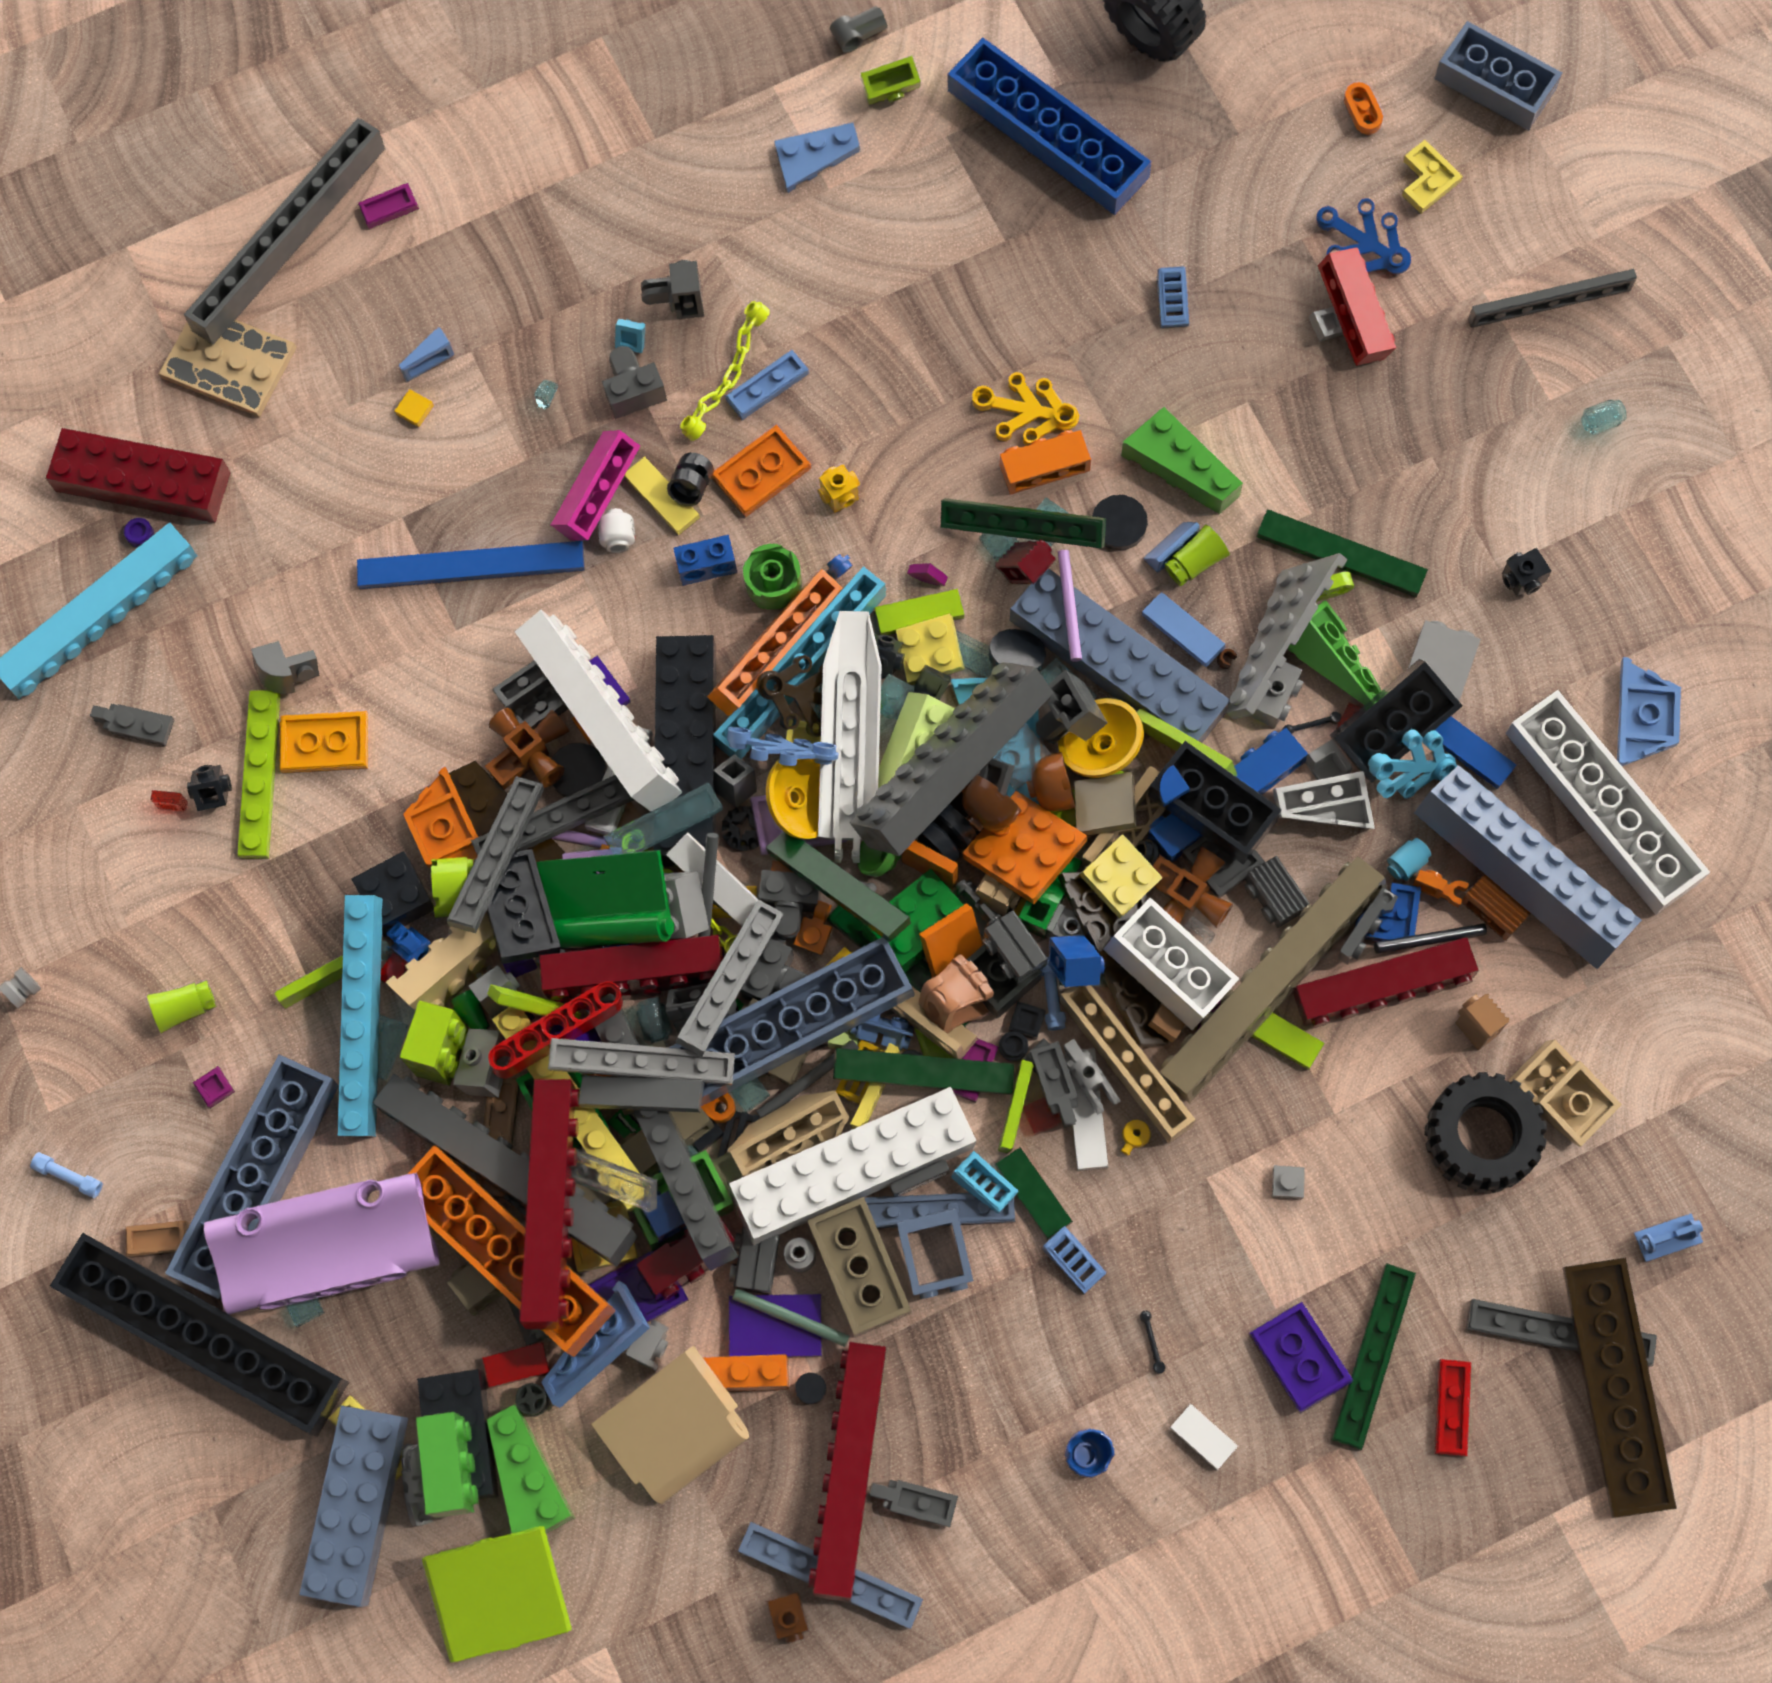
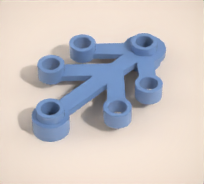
M742 727L728 728L727 741L729 742V747L746 749L747 744L753 745L750 758L754 760L766 761L768 760V754H780L779 763L786 766L797 765V759H814L816 763L828 765L832 764V760H837L839 753L836 752L837 746L832 743L815 742L812 744L811 741L806 739H794L792 743L778 734H766L765 740L751 738V730Z

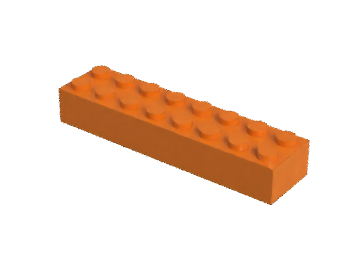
M434 1145L408 1173H417L419 1177L428 1225L521 1310L526 1227L446 1153ZM566 1265V1269L570 1270L571 1275L570 1288H565L564 1300H568L569 1303L568 1319H563V1329L541 1330L566 1353L575 1357L616 1310Z

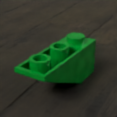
M1073 857L1061 873H1077L1082 861ZM1058 877L1034 905L1026 901L1019 915V919L1029 932L1044 939L1047 928L1059 904H1062L1066 896Z

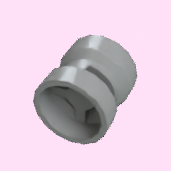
M21 967L14 973V978L10 981H4L0 985V990L19 1009L25 1003L26 998L29 995H35L41 990V987Z

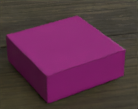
M219 1066L193 1082L209 1108L214 1107L235 1093V1090Z

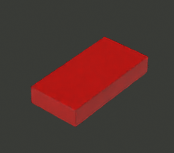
M543 1342L482 1357L490 1389L546 1375L550 1371Z

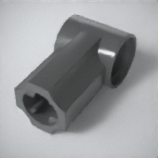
M877 6L852 18L848 15L841 16L830 25L831 33L845 53L856 50L863 43L864 39L887 29L884 13Z

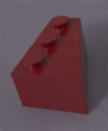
M722 1221V1223H723V1225H724V1227H725V1229H726V1231H727V1234H728V1236H729V1238H730V1240H731V1242H732V1244H733V1246H734L735 1239L733 1238V1236H732L731 1233L729 1232L728 1228L726 1227V1225H725L724 1222ZM688 1229L684 1230L685 1235L671 1244L667 1242L636 1264L637 1272L656 1301L662 1297L664 1300L670 1299L680 1291L678 1286L688 1281L690 1284H693L706 1275L705 1270L708 1267L702 1261Z

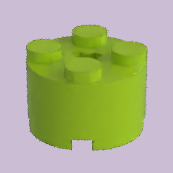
M468 857L431 860L432 893L436 903L434 907L435 918L449 916L474 865L473 859H468Z

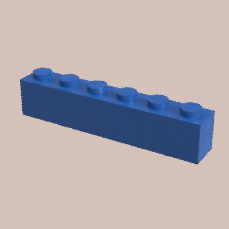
M1287 728L1279 733L1276 730L1270 733L1263 740L1264 744L1257 750L1253 747L1246 751L1240 758L1242 761L1234 766L1237 772L1236 777L1261 795L1265 794L1306 762L1307 751ZM1171 813L1166 818L1160 816L1150 824L1147 839L1156 841L1160 855L1173 863L1182 856L1183 850L1200 839L1202 835Z

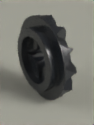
M739 805L737 808L729 810L724 820H722L721 832L725 842L733 849L739 851H750L759 846L751 806ZM748 818L749 827L753 828V830H746L742 838H740V829L736 825L743 824L744 820L746 821Z

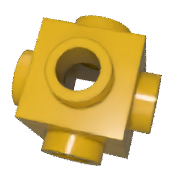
M844 464L837 468H828L819 477V496L824 504L830 505L834 513L851 506L859 500L858 486H860V482L853 471L848 472Z

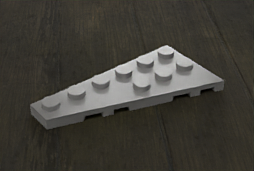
M1338 553L1285 569L1278 575L1274 592L1267 602V610L1258 625L1256 638L1249 648V655L1245 666L1240 671L1239 681L1235 691L1230 696V704L1226 714L1231 718L1237 719L1254 714L1271 686V682L1268 680L1271 674L1277 668H1282L1287 660L1283 656L1290 644L1296 645L1318 609V604L1315 603L1318 597L1324 591H1329L1334 583L1330 578L1337 567L1343 568L1348 560L1342 554Z

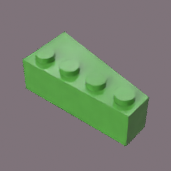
M514 1404L488 1418V1428L511 1532L516 1533L544 1526L546 1534L575 1519L523 1413Z

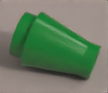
M471 989L451 1000L454 1006L452 1009L470 1029L486 1030L490 1027L482 1005Z

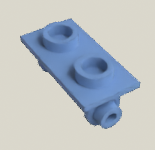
M881 1014L852 1028L850 1033L855 1034V1038L873 1043L876 1042L878 1033L884 1034L881 1045L888 1046L891 1043L899 1047L900 1051L902 1048L908 1049L911 1038L906 1037V1035L913 1036V1026L909 1025L907 1020L899 1017H892V1020L880 1017Z
M1692 1214L1634 1233L1645 1262L1703 1243L1700 1232H1703L1702 1224L1699 1220L1694 1221Z

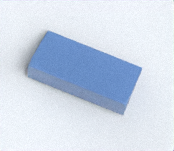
M1197 522L1181 523L1144 557L1145 562L1156 572H1160L1165 568L1164 564L1172 559V555L1183 548L1199 532L1200 525Z

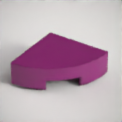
M931 563L911 564L907 571V574L915 579L932 585L945 586L948 579L946 574Z

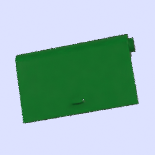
M660 850L537 862L538 872L561 946L560 949L666 942L673 934L674 922L670 914Z

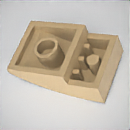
M1555 1039L1546 1041L1508 1080L1510 1083L1513 1079L1522 1083L1519 1088L1525 1093L1530 1090L1535 1096L1532 1099L1534 1105L1540 1104L1544 1113L1541 1116L1579 1147L1622 1105L1581 1061H1575Z

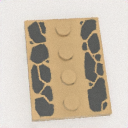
M235 320L216 343L212 345L192 332L187 322L159 375L164 380L260 418L297 347L291 341Z

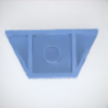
M1628 657L1622 658L1620 668L1617 761L1621 766L1677 746L1680 736L1681 687L1669 680L1661 679L1658 674L1649 669L1645 671L1632 664V660Z

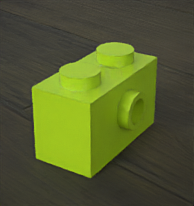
M913 56L861 73V82L869 105L886 99L889 102L904 98V93L919 89L921 86V80Z

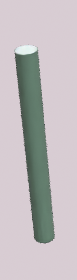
M737 1288L732 1300L843 1347H846L850 1336L741 1289Z

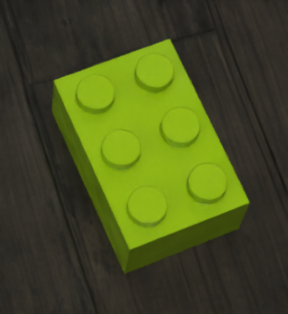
M419 1000L400 1059L417 1077L450 1086L452 1078L455 1079V1071L459 1066L460 1061L458 1060L462 1046L465 1044L468 1028L453 1009Z

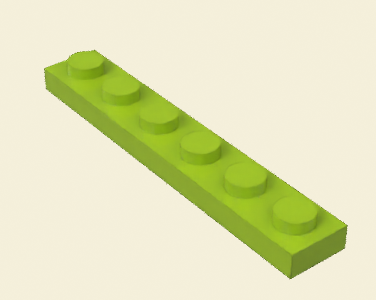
M270 690L249 691L237 854L240 859H269L280 693Z

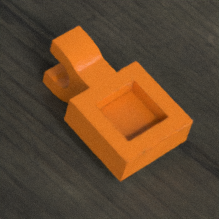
M1420 869L1412 886L1421 887V892L1437 899L1440 897L1447 899L1450 904L1459 908L1463 899L1455 896L1453 891L1459 889L1465 892L1469 883L1458 880L1449 885L1447 884L1448 881L1442 879V875L1438 872Z
M818 900L813 919L803 918L800 932L797 934L794 945L823 955L833 928L825 925L832 905Z

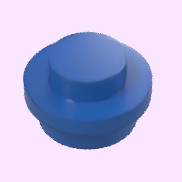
M839 554L827 563L829 569L826 573L829 576L832 575L835 580L842 576L853 566L849 561L851 559L849 555L842 557Z

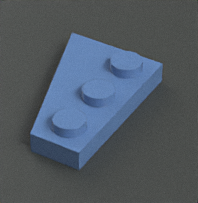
M853 122L774 141L787 193L796 189V185L806 179L810 181L815 178L817 173L829 166L834 167L860 152V144Z

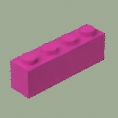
M621 430L603 431L554 517L551 526L571 541L589 540L637 454L640 445Z

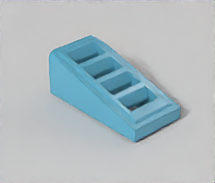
M975 1151L958 1166L951 1176L956 1183L998 1214L1019 1192ZM974 1168L977 1171L970 1178L967 1173ZM981 1175H984L986 1179L979 1186L976 1181ZM991 1182L995 1183L996 1186L989 1193L984 1190ZM1003 1189L1006 1193L997 1202L993 1197Z

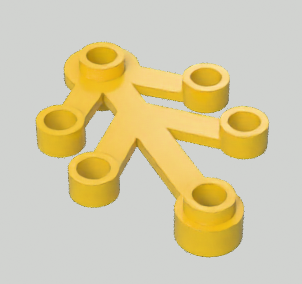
M1014 372L1009 376L1008 386L1012 391L1018 392L1024 402L994 396L993 390L988 386H979L972 393V404L977 410L987 411L990 408L1020 414L1008 422H1001L997 425L996 437L1003 442L1010 440L1013 432L1037 418L1047 419L1048 421L1037 428H1028L1024 431L1023 442L1026 446L1033 442L1026 438L1028 435H1035V440L1056 429L1062 431L1071 430L1079 422L1078 410L1069 403H1062L1052 388V382L1047 378H1041L1036 382L1035 391L1038 396L1047 399L1051 408L1040 405L1025 383L1024 375L1019 372ZM1014 379H1019L1022 383L1019 385H1015L1012 383V381ZM1047 385L1049 389L1043 391L1039 386ZM981 398H986L988 402L982 404L979 403L978 400ZM1066 415L1070 420L1062 421L1060 417ZM1001 429H1007L1009 433L1006 435H1002L999 433V431Z

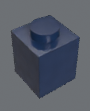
M657 1191L644 1199L645 1203L641 1205L642 1211L659 1243L687 1229L669 1191L664 1193Z

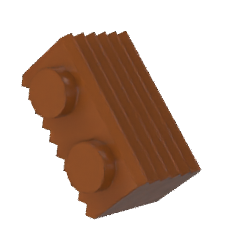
M1486 874L1467 892L1461 902L1505 941L1531 915L1526 908Z

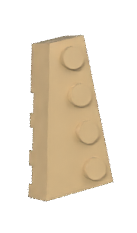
M487 912L476 934L450 927L448 931L450 935L446 939H436L428 946L429 950L426 956L418 961L415 958L405 965V968L408 970L398 979L393 975L386 983L414 1010H416L419 1000L444 1007V1003L451 995L460 992L465 985V981L473 973L480 971L484 967L486 959L493 952L498 951Z

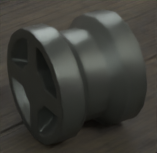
M528 1383L517 1391L515 1402L518 1409L524 1414L531 1417L539 1416L547 1410L549 1396L541 1386Z

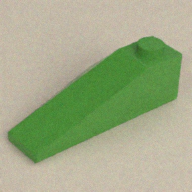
M1324 600L1318 605V609L1296 645L1290 644L1287 649L1294 653L1301 661L1365 705L1382 690L1370 669L1362 667L1358 657L1360 651L1356 645L1350 646L1344 635L1348 631L1327 601Z

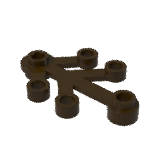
M806 655L795 657L792 665L779 673L772 670L763 672L757 679V691L764 699L773 701L781 715L780 725L782 728L792 730L797 728L800 723L799 716L791 711L784 697L785 695L793 697L807 722L806 732L812 737L821 736V720L816 715L810 702L822 706V693L813 691V689L823 683V664L819 667L817 673L797 686L786 682L799 673H807L811 670L812 660ZM801 659H803L806 663V666L803 670L799 667V662ZM768 680H771L773 683L771 691L766 687ZM789 715L793 718V724L791 726H789L786 722V719ZM814 723L819 725L817 733L812 729Z

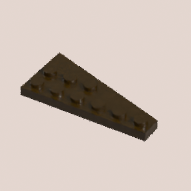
M1081 872L1061 873L1058 875V879L1087 940L1104 959L1105 968L1103 976L1131 1037L1139 1047L1164 1046L1168 1044V1039L1148 1026L1161 1002L1103 949L1111 938L1147 901L1146 894L1124 916L1118 918L1079 875Z

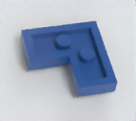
M1391 883L1389 891L1398 896L1391 913L1382 914L1379 917L1382 920L1380 927L1374 936L1368 933L1365 939L1384 941L1415 935L1421 887ZM1365 912L1355 922L1354 929L1363 917V915L1365 914Z

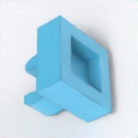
M618 319L615 328V348L626 346L631 348L633 352L642 353L645 347V324Z

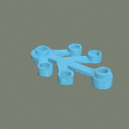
M1409 730L1405 733L1402 742L1410 749L1413 760L1391 759L1388 755L1377 753L1370 758L1368 762L1369 771L1378 780H1381L1376 790L1382 797L1389 798L1397 790L1404 798L1408 799L1433 779L1442 781L1457 767L1455 758L1451 754H1445L1442 745L1444 739L1437 731L1432 730L1428 732L1424 738L1416 730ZM1422 741L1432 751L1433 760H1426ZM1393 772H1404L1394 780L1389 778ZM1422 772H1425L1423 775H1421V776H1420L1419 778H1417L1415 781H1412V779H1414L1416 776H1418V775L1421 774Z

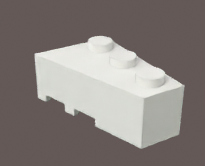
M1364 771L1273 789L1275 804L1282 809L1279 818L1375 829Z

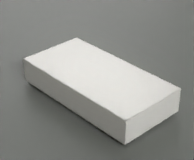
M1192 1404L1187 1407L1170 1427L1171 1430L1216 1470L1221 1467L1238 1447Z

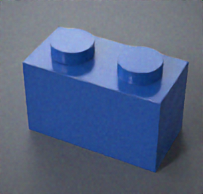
M1084 935L1050 937L1048 965L1064 987L1100 985V974L1104 973L1105 968L1104 959Z

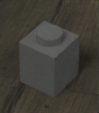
M735 754L713 770L716 793L735 808L757 792L755 769Z

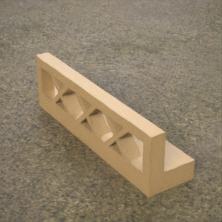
M1149 766L1134 787L1136 812L1147 810L1149 816L1148 823L1132 829L1100 833L1083 855L1082 865L1085 868L1115 841L1118 834L1131 833L1132 845L1134 847L1147 836L1150 824L1166 810L1158 803L1150 804L1148 797L1149 787L1160 773L1158 770ZM1144 799H1145V800H1146V805H1141V803H1142V802L1144 801ZM1151 809H1157L1156 812L1152 815ZM1141 831L1139 835L1136 837L1135 832Z
M913 988L914 997L891 1008L894 1013L907 1020L911 1026L919 1030L954 1059H962L978 1040L977 1036L962 1024L951 1032L946 1033L938 1027V1024L935 1025L931 1022L919 1005L921 993Z

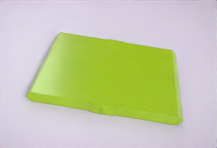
M544 1526L493 1539L492 1537L482 1539L470 1545L432 1554L421 1559L450 1662H458L499 1650L513 1649L525 1643L567 1633L572 1630Z

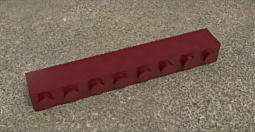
M534 1079L520 1323L525 1329H563V1319H568L569 1303L568 1300H564L565 1288H570L571 1281L570 1270L566 1269V1260L572 1256V1240L568 1239V1227H573L574 1212L573 1208H569L570 1197L575 1196V1179L571 1178V1167H576L577 1150L573 1148V1137H578L579 1125L578 1119H574L575 1108H579L580 1096L579 1089L575 1088L571 1079Z
M849 1342L848 1350H842L840 1368L845 1369L844 1381L838 1380L835 1398L841 1400L839 1412L833 1411L831 1430H836L835 1443L829 1442L826 1460L832 1462L831 1473H824L822 1492L827 1493L826 1505H820L817 1521V1524H823L821 1537L815 1536L813 1556H818L817 1569L811 1568L808 1588H814V1597L847 1602L852 1601L886 1357L885 1346Z

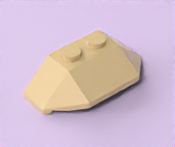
M835 1090L802 1095L748 1125L729 1148V1151L741 1174L747 1176L841 1135L849 1116Z

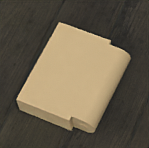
M694 1346L674 1359L591 1424L633 1483L636 1485L641 1482L649 1495L660 1504L666 1502L749 1438L746 1426L734 1411L738 1405Z

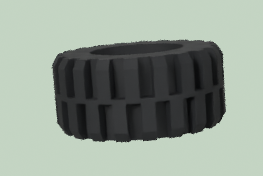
M1102 0L1104 2V9L1109 14L1110 21L1116 25L1117 31L1126 37V41L1137 47V50L1141 53H1146L1148 57L1158 59L1161 62L1177 60L1205 29L1206 12L1203 10L1201 0Z
M1478 1072L1474 1077L1470 1075L1461 1077L1458 1082L1451 1083L1443 1091L1428 1113V1123L1425 1125L1424 1135L1428 1136V1141L1425 1144L1427 1153L1432 1152L1434 1157L1432 1163L1436 1169L1438 1167L1442 1168L1445 1172L1442 1176L1448 1181L1454 1179L1458 1182L1457 1187L1466 1190L1470 1187L1474 1188L1475 1193L1484 1194L1487 1190L1495 1193L1502 1191L1506 1187L1511 1188L1531 1172L1542 1157L1541 1152L1546 1147L1547 1139L1544 1138V1133L1547 1131V1122L1541 1120V1115L1544 1113L1540 1104L1534 1105L1532 1099L1535 1096L1530 1090L1526 1093L1519 1088L1522 1083L1515 1079L1510 1083L1505 1080V1075L1496 1073L1492 1077L1488 1076L1487 1072ZM1480 1106L1491 1108L1507 1120L1513 1134V1143L1507 1154L1496 1160H1488L1473 1155L1465 1148L1460 1140L1457 1126L1460 1117L1468 1109Z

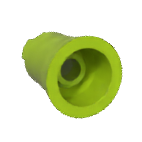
M1205 524L1164 565L1169 576L1176 584L1182 586L1215 563L1229 557L1230 553L1220 536L1210 526Z
M207 980L197 985L192 983L181 988L147 995L151 1012L161 1034L182 1022L205 1014L207 1010L217 1007Z

